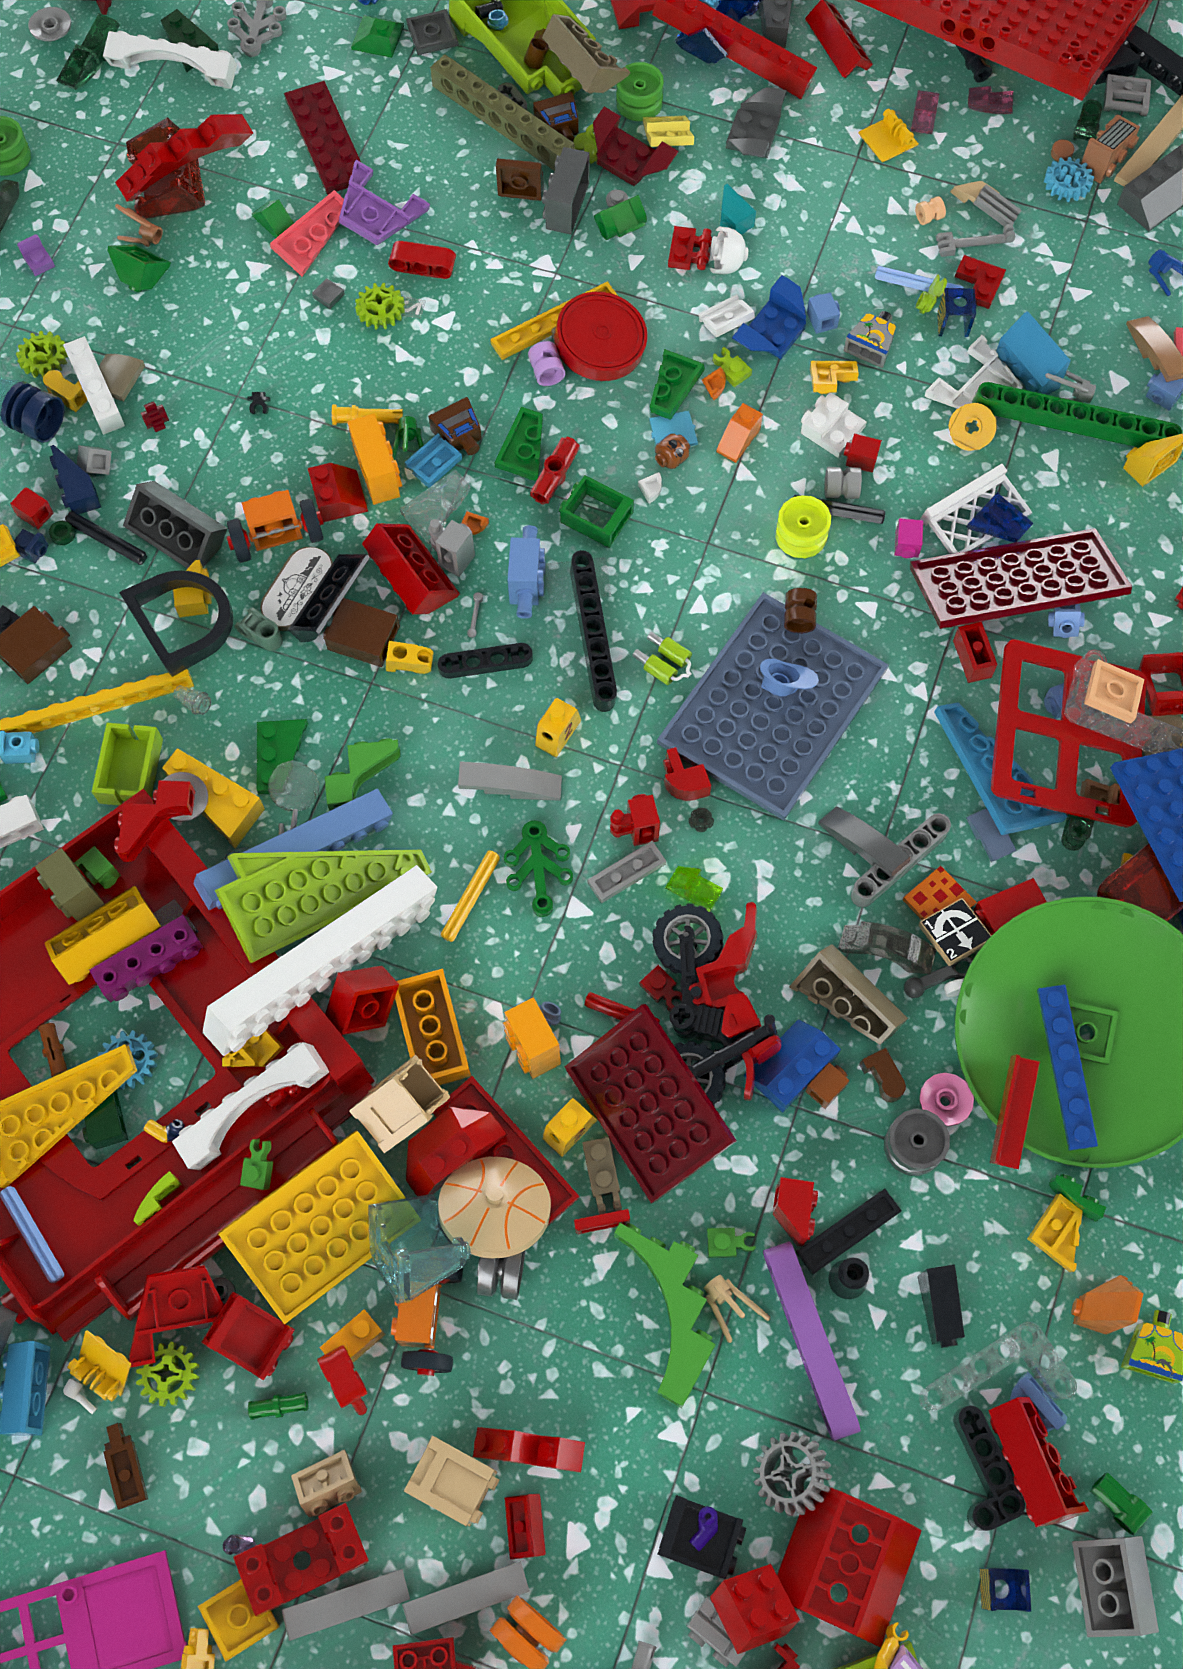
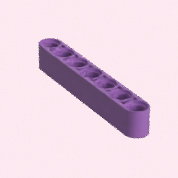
M788 1241L763 1250L769 1273L832 1441L834 1442L859 1433L861 1430L856 1413L791 1242Z

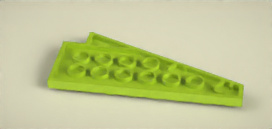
M421 849L233 853L227 856L238 879L214 891L249 962L252 963L332 923L416 865L426 875L432 873Z

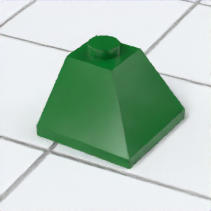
M363 15L351 49L392 58L403 31L404 23Z
M135 244L110 245L107 249L120 281L129 285L128 288L136 292L152 289L171 264V262Z

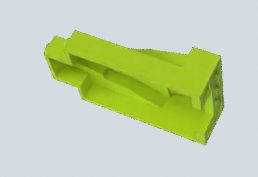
M449 0V17L454 26L464 37L470 34L482 42L526 94L539 90L543 84L554 96L572 92L574 95L582 89L580 82L570 74V70L559 61L560 58L550 49L540 69L530 68L524 62L526 51L536 30L546 29L553 14L569 16L588 33L587 38L596 41L593 34L563 0H500L503 11L509 20L502 30L490 28L487 23L489 17L480 20L475 14V6L489 3L491 0Z

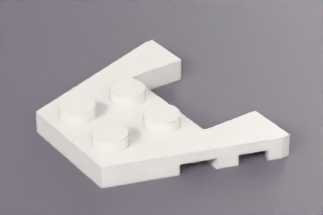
M981 335L969 347L967 353L984 364V366L959 391L941 378H938L926 390L925 397L958 409L965 404L972 403L979 385L984 382H992L1023 389V386L1007 365L1004 366L1001 363L997 352L994 349L991 350L987 345V339Z

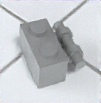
M433 519L430 521L428 530L431 536V546L438 555L439 566L460 577L475 557L472 531L465 524H458L453 520L443 530L440 522L437 519Z

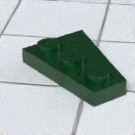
M178 9L161 19L162 27L171 43L178 44L182 42L190 47L198 48L203 46L211 51L219 50L218 44ZM182 62L186 73L190 71L192 68H194L189 64Z

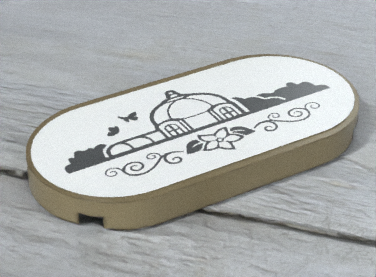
M303 547L293 552L262 598L260 606L261 613L274 621L279 631H288L333 562L329 554L318 547Z

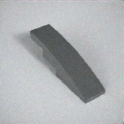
M837 806L818 822L823 829L853 855L858 853L872 866L878 865L890 877H893L910 862V856L890 839L861 819Z

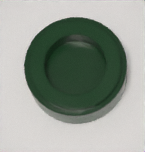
M61 520L51 525L49 535L55 544L67 545L73 541L75 531L69 522Z

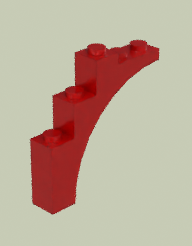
M243 114L210 115L197 128H182L167 142L149 143L136 156L138 160L115 183L126 201H133L155 182L179 167L212 152L241 146L253 134V131Z

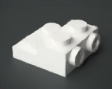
M829 392L826 397L821 395L818 398L813 412L808 410L801 419V434L839 458L845 450L846 443H852L854 433L860 434L866 427L867 421L848 410L849 404Z

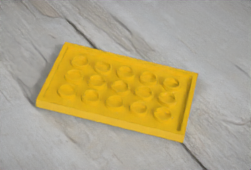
M355 1130L219 1231L218 1235L285 1325L413 1227L421 1218L363 1137Z

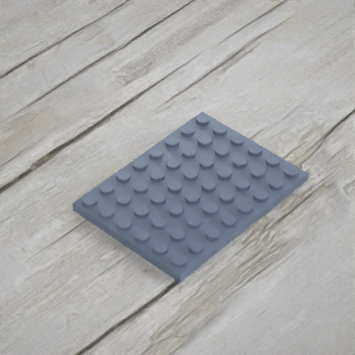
M763 592L658 737L657 744L666 750L676 747L681 759L693 766L704 764L709 776L785 821L881 680L889 665L816 623V628L808 633H793L786 630L784 627L785 604ZM766 659H776L786 663L801 665L813 670L818 675L819 682L811 689H797L795 693L786 697L776 696L762 688L763 674L760 671V664Z

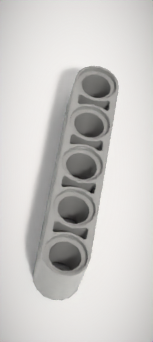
M937 813L923 822L897 845L910 856V862L893 877H890L875 864L855 882L851 892L852 902L858 907H867L878 899L944 841L951 827L949 818L944 814ZM937 825L941 827L943 831L937 832L933 830L932 826ZM920 841L925 847L919 848L913 842ZM877 873L886 874L888 879L882 880L878 878ZM858 889H866L870 895L863 896L858 892Z

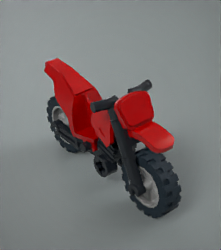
M754 902L746 904L744 926L729 935L725 945L723 943L724 937L720 923L711 911L708 912L705 907L700 905L696 907L691 903L686 904L687 906L676 905L674 906L675 909L671 911L668 909L663 913L664 916L662 918L659 917L652 935L653 947L662 965L675 974L681 973L682 976L680 981L682 1002L671 1010L670 1022L676 1034L681 1038H690L696 1034L697 1039L720 1043L724 1047L719 1050H710L702 1043L696 1044L694 1041H688V1043L684 1044L682 1042L676 1043L675 1048L684 1061L687 1060V1066L700 1085H708L704 1092L713 1105L717 1101L719 1102L723 1096L722 1093L726 1087L725 1073L727 1070L744 1061L746 1065L744 1100L751 1101L755 1085L754 1064L765 1062L781 1049V1039L776 1030L775 1017L771 1014L764 1017V1026H761L760 1019L749 998L742 991H739L734 983L735 976L744 973L745 970L747 971L757 939L756 904ZM686 923V926H684V931L681 932L676 928L679 925ZM690 923L698 924L700 927L694 931L690 927ZM704 930L706 931L708 940L696 939ZM672 932L679 936L678 940L669 942ZM680 945L679 954H675L670 947ZM698 945H704L703 951L697 953ZM683 1018H688L685 1020L684 1025H680L681 1023H683Z

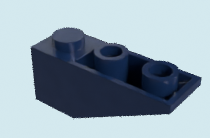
M55 445L50 446L53 455L49 456L53 469L58 470L59 473L55 475L59 489L63 488L64 490L61 498L65 508L70 507L71 511L77 514L102 508L90 476Z

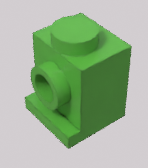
M95 846L74 863L94 885L99 882L105 889L112 887L121 876Z

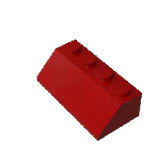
M376 523L363 541L362 545L366 549L368 556L374 560L381 574L387 578L394 592L400 596L407 610L412 614H430L460 595L409 524Z

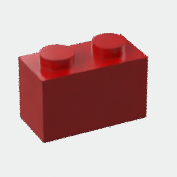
M977 622L958 627L953 643L967 682L972 683L992 678L998 664L983 623Z

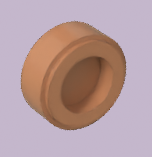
M1067 140L1056 141L1051 149V156L1056 161H1059L1061 157L1064 161H1067L1068 157L1072 158L1074 153L1073 144Z

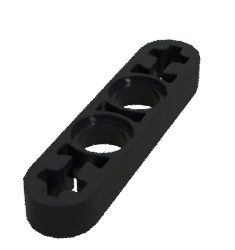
M515 643L447 653L439 658L438 670L442 677L451 679L525 668L532 663L533 652L528 644ZM519 652H524V659H520ZM508 653H511L512 661H509ZM495 654H500L504 657V661L495 664L491 661V657ZM470 658L480 660V664L477 667H469L466 662ZM459 660H462L463 668L461 669L459 665ZM451 662L452 665L450 670L446 668V663Z

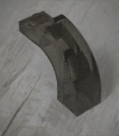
M861 921L860 926L844 925L838 946L842 953L869 954L883 957L895 962L908 973L922 974L931 973L937 951L928 942L912 933L892 926Z

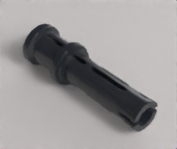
M956 45L965 59L966 68L974 74V80L977 83L987 80L992 74V68L986 65L984 57Z

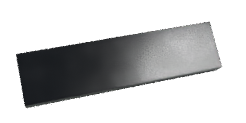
M883 1189L801 1247L796 1253L809 1272L814 1275L901 1213L902 1210L888 1191Z

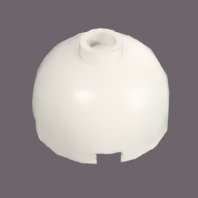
M720 226L716 229V231H720L718 236H713L711 241L709 261L714 260L715 269L710 268V270L715 274H730L737 271L743 261L747 260L748 247L745 246V240L740 233L734 229Z

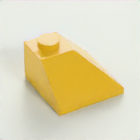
M1183 434L1146 442L1140 448L1134 447L1126 455L1127 461L1123 469L1142 487L1177 462L1183 451Z

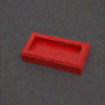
M629 1209L575 1219L576 1234L618 1227L619 1223L626 1225L630 1223Z

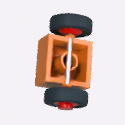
M289 490L276 491L267 496L255 497L241 502L250 530L248 534L242 528L239 518L227 521L230 536H227L230 550H235L239 563L251 560L250 541L254 542L256 550L260 551L303 539L300 530L302 526L309 534L312 543L323 540L320 527L324 525L320 511L316 512L312 499L300 501L302 511L300 521L296 517Z
M444 1258L415 1261L412 1267V1277L427 1281L428 1283L402 1281L401 1289H396L395 1306H398L399 1310L398 1318L393 1317L391 1335H394L395 1341L400 1346L425 1348L418 1351L403 1352L401 1358L402 1368L417 1371V1375L434 1376V1373H449L452 1371L453 1357L431 1349L435 1347L441 1294L439 1288L446 1283L461 1282L463 1276L462 1266L447 1262V1259Z

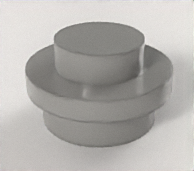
M612 190L606 196V203L609 208L628 200L627 194L622 190Z

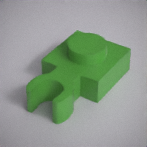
M252 1139L250 1142L252 1155L251 1157L244 1158L240 1185L267 1190L270 1189L273 1161L266 1160L271 1150V1141H263L262 1149L260 1150V1139Z
M707 1228L708 1258L736 1257V1249H742L745 1252L754 1251L756 1246H746L744 1239L747 1237L754 1238L755 1234L753 1232H746L741 1236H735V1228Z

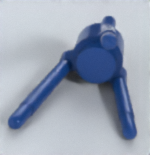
M1159 249L1151 256L1148 262L1151 266L1149 272L1154 275L1165 294L1170 296L1171 292L1159 273L1162 272L1164 274L1172 268L1183 275V262L1170 256L1164 250Z

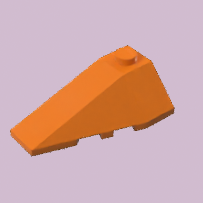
M1119 1275L1079 1296V1299L1076 1298L1074 1300L1071 1314L1075 1315L1073 1324L1105 1335L1134 1324L1138 1320L1144 1293L1137 1287L1132 1286L1133 1283L1128 1281L1127 1277Z

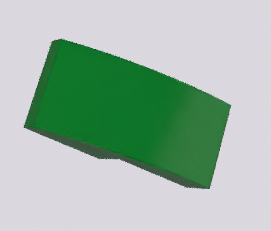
M1060 1174V1176L1056 1175L1050 1180L1049 1186L1056 1194H1062L1083 1211V1216L1095 1222L1103 1218L1106 1207L1100 1205L1099 1200L1088 1195L1081 1197L1083 1185L1076 1183L1075 1178Z

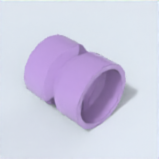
M543 341L530 348L528 357L537 383L542 386H552L559 383L565 377V369L560 360L556 345L550 341Z

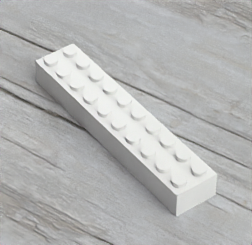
M416 865L207 1006L203 1034L223 1056L231 1051L237 1052L245 1045L246 1040L252 1036H260L266 1031L269 1024L275 1020L277 1022L283 1020L289 1014V1010L295 1006H303L312 994L317 991L320 993L327 989L331 981L337 977L338 972L350 971L352 966L358 962L360 964L366 962L375 950H383L395 936H403L409 931L411 925L416 922H423L430 915L429 910L435 901L434 896L438 887Z

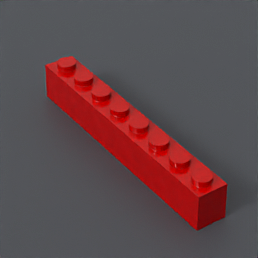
M656 0L653 16L776 86L787 90V92L799 99H802L810 86L818 67L700 0Z

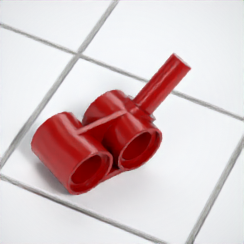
M341 1345L318 1358L317 1361L325 1378L330 1382L331 1389L340 1407L343 1408L352 1404L358 1415H364L367 1412V1406L361 1397L367 1395L368 1392L357 1370L354 1371V1364L345 1346Z

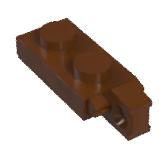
M122 1423L107 1426L110 1442L104 1444L105 1451L103 1453L116 1506L120 1510L148 1500V1495L131 1435L125 1436Z

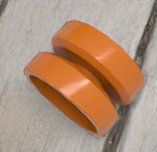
M516 1595L507 1607V1610L518 1625L515 1626L508 1619L499 1617L489 1631L519 1663L524 1664L529 1669H545L549 1664V1659L538 1645L541 1644L549 1651L557 1653L567 1639L536 1609L519 1595Z

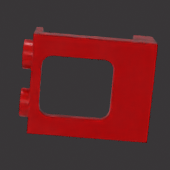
M1183 652L1143 655L1138 670L1144 673L1147 679L1146 698L1152 716L1183 714V691L1156 692L1151 678L1152 674L1177 673L1183 686Z

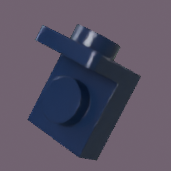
M22 529L14 540L15 548L20 556L34 564L40 557L45 555L49 546L43 534L38 532L34 535L25 529Z

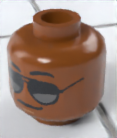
M669 434L655 446V460L661 467L675 469L689 457L690 445L682 435Z

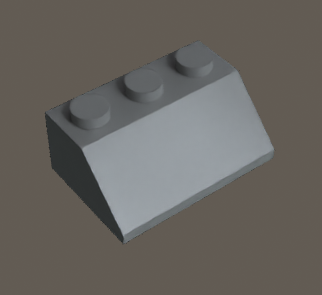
M1142 1536L1072 1541L1087 1637L1142 1636L1158 1633L1159 1629Z

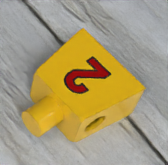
M555 698L537 725L535 746L557 758L581 722L578 710L568 703Z
M572 1098L546 1125L542 1139L556 1153L563 1157L597 1122V1119L578 1101Z

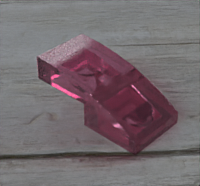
M991 86L969 88L968 108L991 114H1013L1014 93L1013 91L991 92Z
M918 90L910 131L932 134L939 93Z

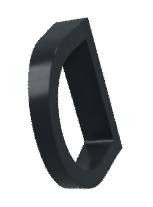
M182 570L165 572L119 592L172 677L214 654L222 647L230 635L233 626L231 603L223 589L215 581L200 573ZM191 587L209 593L216 599L218 604V618L215 626L202 639L169 653L141 609V606L178 588Z

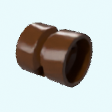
M793 588L786 592L785 629L793 633L813 631L816 628L817 616L815 612L817 609L816 592L808 588Z

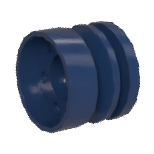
M24 381L17 382L10 388L3 400L1 421L4 426L21 434L24 433V435L40 443L50 441L60 429L65 413L64 403L61 398L46 391H41V389Z

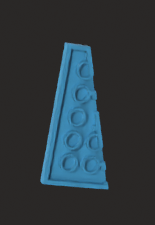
M959 702L941 705L934 711L936 717L1001 835L1060 823L1068 817L1062 812L995 796L991 791L995 740L991 736L986 737L978 728L979 723ZM1013 760L1012 778L1016 781L1033 784L1032 778ZM1021 788L1020 795L1033 798V791Z

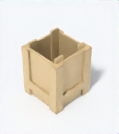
M416 1055L368 1091L369 1093L349 1110L355 1119L358 1118L377 1141L379 1148L384 1153L426 1124L433 1117L431 1114L435 1109L450 1098L448 1091H445L444 1088L442 1089L423 1067L422 1059H419Z
M432 1436L404 1492L459 1523L470 1527L472 1522L478 1524L483 1512L479 1511V1508L489 1488L495 1491L500 1480L495 1477L497 1471Z

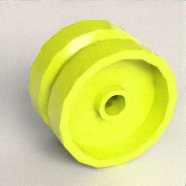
M804 495L793 497L783 504L778 515L775 538L778 546L784 553L794 558L805 559L813 557L823 550L827 543L831 525V514L828 507L821 500Z

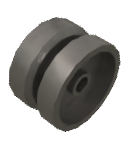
M912 1109L903 1112L894 1120L884 1137V1151L888 1161L896 1170L912 1176H920L931 1172L945 1158L950 1145V1135L946 1124L936 1114L922 1109Z
M525 1251L505 1258L479 1257L477 1294L492 1297L497 1290L500 1279V1293L502 1297L517 1300L522 1280Z

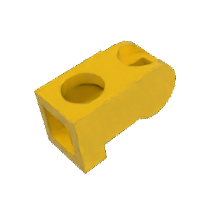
M57 370L48 371L43 376V382L47 387L48 393L61 398L64 405L74 412H77L88 401L79 380L74 385L66 380L62 373Z
M389 641L386 671L396 672V670H405L419 674L429 673L432 668L434 652L428 647Z

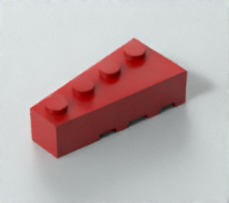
M1017 1397L988 1410L991 1416L990 1423L992 1429L1000 1438L1003 1446V1456L1011 1465L1015 1486L1024 1497L1026 1513L1029 1519L1034 1522L1035 1527L1059 1524L1089 1512L1084 1501L1079 1503L1073 1492V1489H1076L1077 1486L1072 1477H1067L1059 1466L1062 1458L1057 1448L1051 1443H1047L1045 1437L1048 1436V1431L1030 1397Z

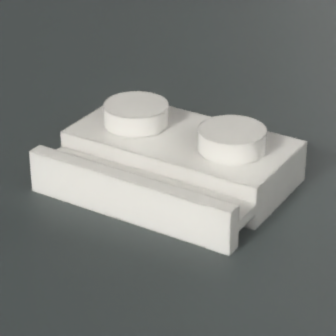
M737 294L698 313L699 321L703 322L704 326L716 338L755 318L754 310L743 300H739Z

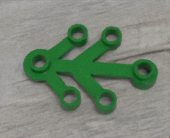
M533 820L523 826L522 840L513 850H508L504 854V863L508 867H515L519 863V857L531 846L532 855L516 874H511L507 877L506 884L509 890L518 891L522 887V882L534 870L536 897L532 902L533 912L539 917H546L553 911V901L546 893L544 869L555 876L559 883L564 886L572 883L573 873L568 868L559 867L543 855L541 845L553 852L556 859L561 862L569 859L570 848L565 844L559 845L548 837L546 826L540 821ZM532 829H537L539 833L537 835L530 834V831ZM560 850L567 851V854L565 856H560L558 852ZM511 855L516 857V860L513 862L507 860ZM569 874L570 878L568 880L561 879V875ZM513 879L519 881L516 886L510 885L509 882ZM544 900L547 902V905L540 907L538 902Z

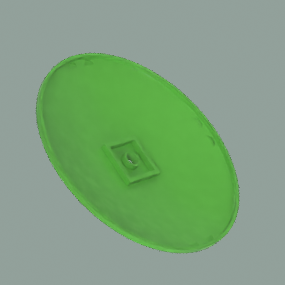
M1072 897L1046 902L1021 913L999 928L985 942L971 962L960 987L955 1011V1043L961 1071L972 1095L987 1117L997 1126L1010 1058L1012 1055L1017 1054L1022 1058L1040 1062L1023 1145L1029 1151L1066 1165L1086 1168H1109L1146 1160L1169 1149L1183 1139V934L1166 920L1148 910L1123 901L1102 897ZM1066 985L1098 1143L1097 1147L1068 1150L1037 993L1038 988ZM1082 1025H1088L1092 1028L1093 1036L1090 1040H1085L1080 1036L1079 1030Z

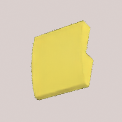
M686 116L643 117L646 137L651 147H658L662 141L669 146L694 145V135L690 131V121Z

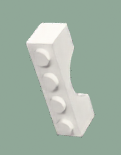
M85 336L63 344L103 435L124 427V422Z

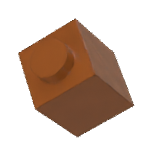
M829 1062L810 1082L805 1092L826 1109L846 1088L850 1080L847 1078V1073L838 1065L833 1066Z

